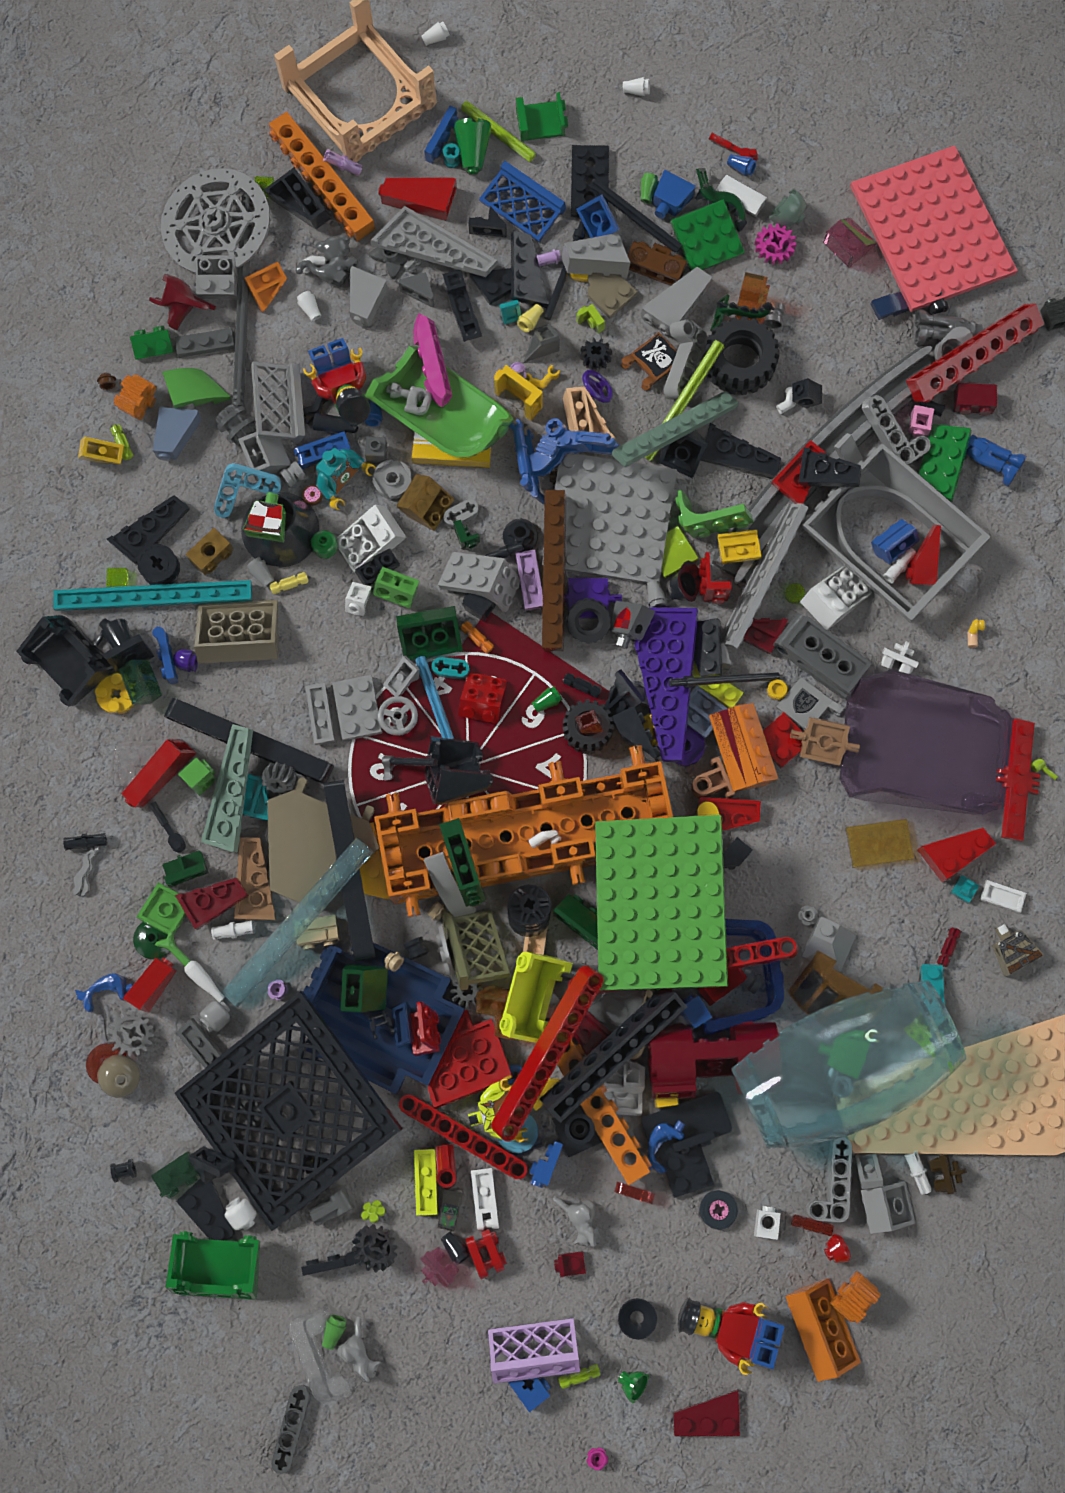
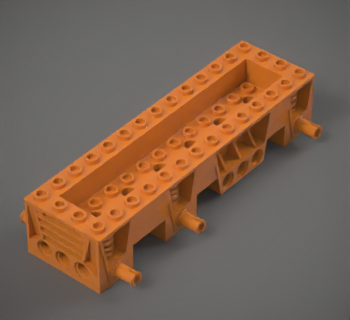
M637 745L636 749L635 746L629 748L633 766L620 769V773L616 775L580 781V777L565 779L561 761H556L557 770H555L554 762H551L548 766L552 781L540 784L539 790L511 794L508 791L453 801L447 803L444 808L417 813L416 809L401 810L399 793H393L394 801L392 800L391 793L386 795L389 813L374 817L388 896L394 905L406 902L408 917H414L412 908H414L416 916L421 915L418 900L440 896L429 875L424 858L419 856V851L424 847L429 848L431 851L430 856L444 852L450 862L439 824L457 818L461 821L466 839L471 842L470 852L482 887L568 870L571 872L572 885H578L577 876H579L580 884L586 882L583 868L596 865L595 821L673 817L661 761L645 763L642 745ZM625 808H629L633 812V816L629 819L624 818L621 814ZM584 816H589L592 818L593 823L591 826L586 827L582 825L581 819ZM543 824H549L552 826V830L559 832L558 835L561 837V841L556 844H551L550 840H547L533 848L529 843L530 838L541 832L540 828ZM503 832H509L512 835V839L509 842H502L500 840V835Z

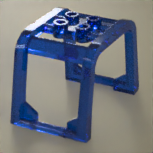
M726 919V936H748L754 938L757 942L776 939L773 929L760 920ZM764 947L761 955L769 957L772 953V948ZM781 961L762 964L767 995L765 1007L735 1016L706 1021L700 1025L702 1036L706 1037L745 1022L764 1019L780 1009L784 1001V976L780 967Z

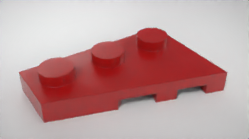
M812 440L804 446L810 448L813 452L825 453ZM803 448L771 482L774 487L795 504L804 503L811 487L799 485Z
M699 797V805L703 802L715 804L719 815L722 816V831L760 821L761 801Z

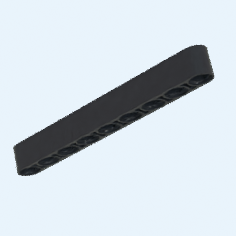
M176 698L171 699L164 714L165 718L226 744L232 724L238 725ZM253 731L250 754L274 764L276 762L280 764L285 763L287 767H292V771L297 772V774L321 784L327 783L334 765Z
M344 780L323 783L354 960L360 961L375 958Z

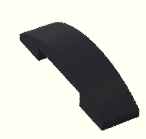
M455 270L442 274L463 341L482 337L468 296L462 271Z

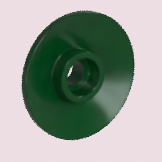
M144 922L136 928L133 943L136 951L141 956L147 959H159L170 952L165 948L155 946L157 941L166 939L168 935ZM154 934L156 938L150 942L149 936Z

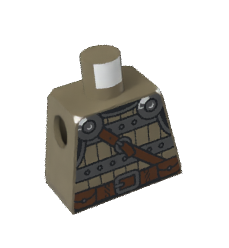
M1006 924L994 929L1000 941L993 944L992 948L1005 977L1044 956L1023 930L1011 933Z

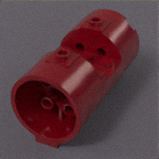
M740 1019L732 1023L730 1038H721L718 1041L712 1042L708 1039H700L693 1043L690 1025L676 1023L669 1026V1028H664L647 1043L649 1044L648 1068L653 1100L695 1097L696 1078L733 1076L738 1095L780 1092L782 1088V1060L776 1023H753V1021L748 1022L745 1019Z

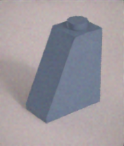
M159 407L153 452L157 458L163 461L177 459L201 422L198 410Z

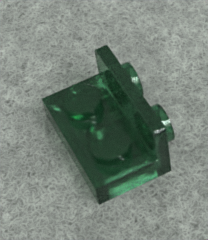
M189 1152L184 1153L151 1175L161 1192L159 1194L161 1198L168 1196L170 1199L180 1192V1187L185 1184L188 1187L198 1180V1172L189 1160Z

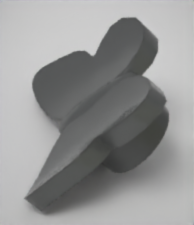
M379 247L369 252V257L386 263V268L391 278H395L400 271V265H404L408 261L407 255Z

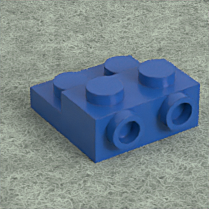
M556 1141L554 1145L549 1144L545 1154L546 1157H549L548 1161L539 1158L538 1162H533L529 1173L533 1175L531 1184L543 1188L544 1184L548 1186L563 1144Z

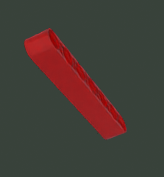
M405 1095L400 1099L399 1108L403 1113L510 1177L522 1179L527 1174L528 1167L523 1160L417 1097ZM408 1098H411L415 1103L414 1108L410 1111H407L403 1105L404 1101ZM425 1109H430L433 1117L430 1121L426 1122L422 1119L421 1114ZM448 1120L450 1122L451 1128L448 1132L440 1130L439 1125L441 1121ZM460 1131L468 1132L469 1140L466 1143H461L458 1140V1133ZM480 1141L487 1144L488 1149L484 1154L476 1151V1144ZM498 1152H502L506 1156V1161L502 1165H498L494 1161V1155ZM516 1163L524 1166V1173L520 1176L512 1172V1167Z

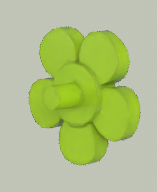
M379 1200L373 1201L372 1205L369 1202L365 1203L361 1217L365 1221L369 1219L371 1223H376L379 1220L378 1216L385 1214V1208L381 1207L382 1204Z

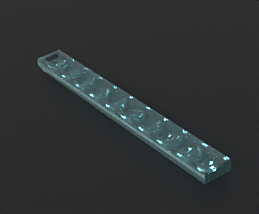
M355 838L222 991L234 1006L239 1007L373 853L359 838Z

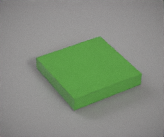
M158 882L138 913L137 919L166 935L170 931H174L175 935L187 915L175 897L179 893Z

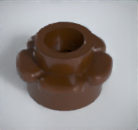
M102 373L97 378L101 389L110 390L115 387L116 377L110 373Z

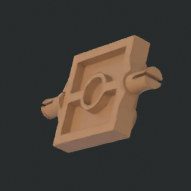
M809 717L804 732L791 730L790 738L802 740L800 757L839 766L846 750L858 753L860 744L848 742L849 725Z

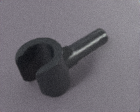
M104 618L99 623V626L103 628L110 621ZM101 632L94 642L96 646L100 644L104 637Z

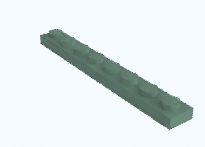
M724 391L613 449L612 456L624 467H627L736 409L739 402L727 391Z

